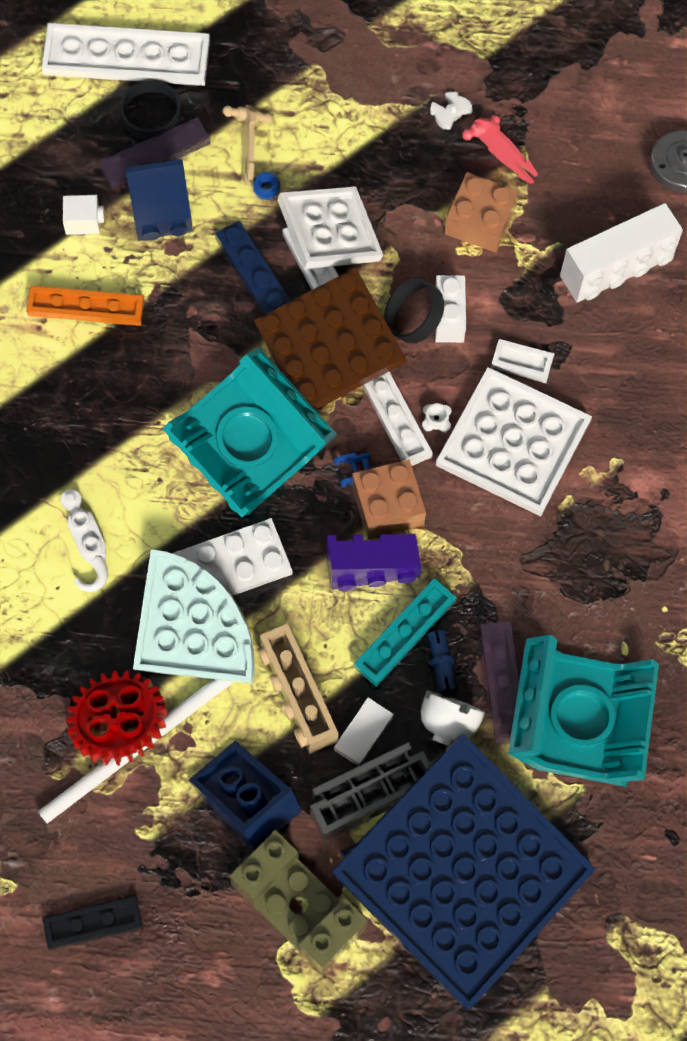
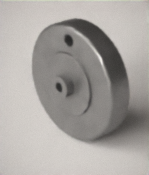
M675 130L661 136L653 146L649 162L652 175L663 187L679 193H687V130Z

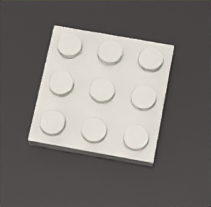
M356 187L280 193L277 200L304 269L378 262L381 260L383 252Z

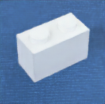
M437 275L435 287L443 295L444 312L435 330V342H464L466 331L465 276Z

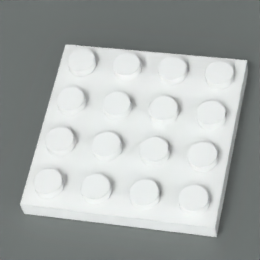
M488 367L440 453L436 466L532 513L542 516L590 424L592 416Z

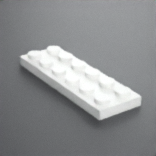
M48 23L42 73L43 75L128 81L155 80L163 83L205 86L210 36L207 33Z

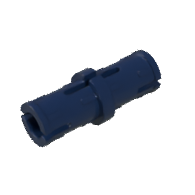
M438 630L440 643H437L436 634L433 631L427 634V638L429 639L433 658L430 661L431 668L435 669L438 692L439 694H447L445 681L448 682L450 693L456 692L458 686L456 685L452 667L455 661L449 652L447 633L444 630Z

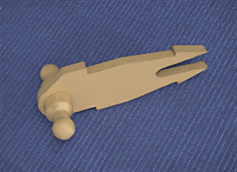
M250 105L245 107L239 106L237 109L226 106L223 108L225 116H234L237 120L242 121V174L244 185L250 186V180L253 181L255 164L254 124L258 121L269 124L272 122V115L260 113L259 110L254 109Z

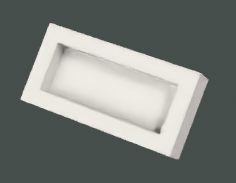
M499 339L491 369L546 383L554 353Z
M367 698L334 746V751L357 766H361L392 720L394 714L370 698Z

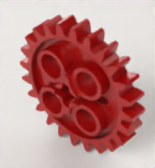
M115 670L110 679H107L106 675L102 673L101 682L99 683L90 679L91 688L80 687L83 696H73L72 700L75 706L67 708L70 717L66 718V723L69 727L67 732L72 739L74 747L76 749L79 748L83 757L89 755L94 763L101 757L106 766L111 758H114L117 766H119L122 757H126L130 763L133 762L134 753L144 757L142 748L146 746L153 749L154 744L151 739H161L162 735L159 729L166 728L164 718L168 714L164 707L166 703L163 696H161L159 688L157 686L153 687L149 678L143 681L140 673L132 679L128 670H126L123 677H119ZM132 700H136V702L132 704H127ZM101 704H106L101 708H97ZM137 727L134 731L127 732L130 728ZM101 731H106L102 735H97Z

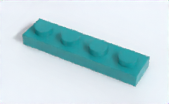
M434 578L354 663V668L377 687L456 602L457 597Z

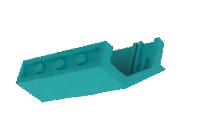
M259 347L247 353L239 361L241 364L185 413L169 421L162 428L168 435L169 440L178 446L188 457L191 465L198 468L207 478L210 486L217 490L228 502L229 507L241 517L249 515L311 461L337 435Z
M550 634L526 639L508 754L539 771L627 787L629 781L645 780L659 663L649 659L626 664H614L567 655L556 650L558 639Z

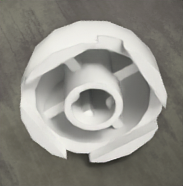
M426 691L422 702L421 719L425 728L434 733L433 740L450 746L451 741H454L460 734L464 733L470 739L477 732L485 714L484 711L460 700L447 697L443 699L441 698L442 694Z

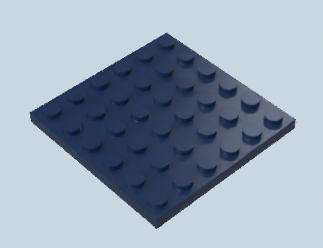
M463 733L450 744L330 872L465 1010L470 1011L596 868Z

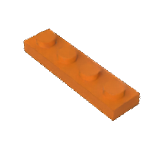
M30 286L26 312L28 316L141 326L145 300L144 295Z

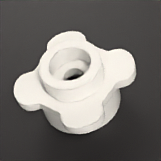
M439 403L425 405L423 408V413L425 414V421L422 423L423 429L426 431L433 429L441 430L442 432L449 431L451 428V423L449 422V415L452 412L451 408L448 405ZM438 416L440 419L435 420L434 417Z

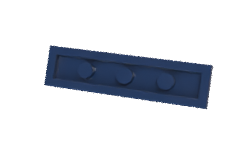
M240 221L215 232L217 242L264 315L291 301Z

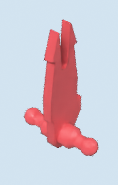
M492 116L490 119L478 118L470 126V129L464 130L462 137L465 140H471L473 136L479 137L488 146V150L499 161L517 173L519 178L530 184L535 182L523 168L534 177L538 175L530 160L527 161L512 141L500 131V118L498 116Z

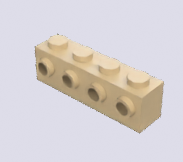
M287 623L261 634V647L257 649L263 665L269 664L273 674L269 678L275 692H282L285 702L281 704L288 720L293 718L298 729L294 730L300 747L306 746L309 754L337 743L338 731L289 624Z

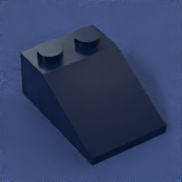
M182 159L125 168L138 241H153L159 237L170 235L182 236L188 232H193Z
M236 740L189 779L190 784L229 828L253 851L275 830L277 832L280 831L302 812L292 790Z

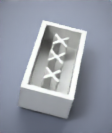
M666 203L567 248L560 277L576 303L584 299L591 300L609 287L611 289L619 287L630 277H640L658 264L663 266L669 263L674 258L683 229Z

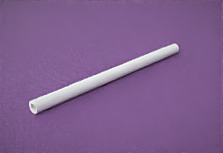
M212 679L167 713L168 716L164 718L166 728L159 729L161 735L164 736L234 682ZM152 738L151 740L155 743L158 739ZM134 753L133 758H135L139 754ZM122 757L119 766H117L114 758H111L107 766L102 762L41 808L38 813L46 824L127 764L129 762L128 759Z

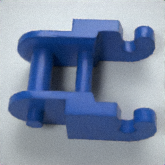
M354 452L339 456L333 462L334 465H339L341 461L343 464L349 463L352 465L354 473L358 472L356 463L362 462L365 470L371 469L368 462L371 454L363 452L361 455L356 456ZM352 477L342 480L340 482L341 487H346L348 483L352 486Z

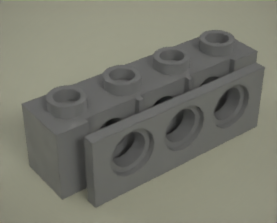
M409 743L404 744L312 789V798L315 804L310 806V815L323 841L325 842L388 811L431 766L424 751L410 757L411 746ZM396 764V768L388 771L387 768ZM366 778L370 780L363 784H360V781ZM339 791L341 792V795L332 798L331 795Z

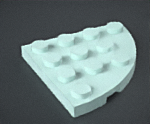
M151 549L133 669L136 671L254 684L255 660L251 634L240 607L222 583L197 564L181 556Z

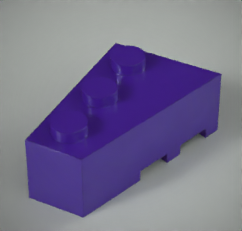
M382 534L378 540H363V535H353V541H337L336 535H327L326 558L331 590L338 589L345 592L354 590L356 586L380 587L385 585L386 582L410 583L416 580V578H420L421 562L416 534Z

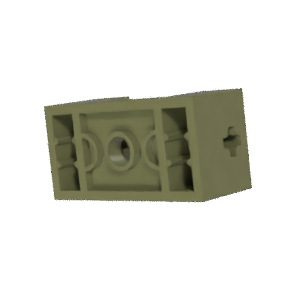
M276 830L230 875L232 886L321 975L367 929L368 920L346 898L340 901L299 861L298 852ZM295 898L305 899L308 903L307 911L303 914L293 913L289 907L291 901Z

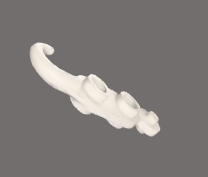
M67 490L62 494L60 500L63 508L70 512L67 522L69 530L80 555L97 573L96 581L91 584H85L79 578H75L74 583L82 591L94 592L101 589L108 579L105 542L92 514L87 510L81 509L82 499L79 492Z

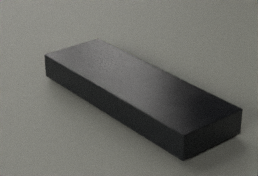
M137 896L42 917L49 951L144 929Z

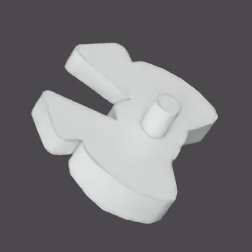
M457 92L445 93V98L450 103L446 108L434 102L431 104L430 114L435 115L437 124L443 129H450L453 122L462 115L472 113L471 103L466 98L458 96Z

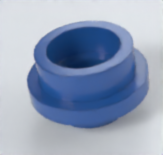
M261 173L253 182V191L261 199H273L280 192V181L272 173ZM264 186L271 187L270 189H263Z

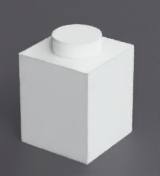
M97 195L63 196V224L66 235L100 234V223L105 222L104 206H99Z

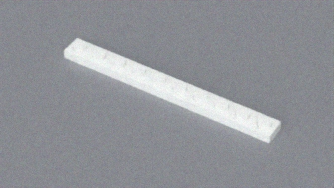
M288 227L283 229V236L311 290L338 277L333 266L304 269ZM390 372L362 385L401 461L410 459L413 466L431 458L432 451Z

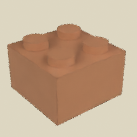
M467 172L448 213L445 235L497 253L516 209L519 191Z
M410 459L352 473V489L367 540L379 537L382 534H392L424 526L426 511Z

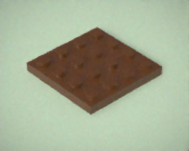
M356 267L254 320L279 370L315 410L407 362Z

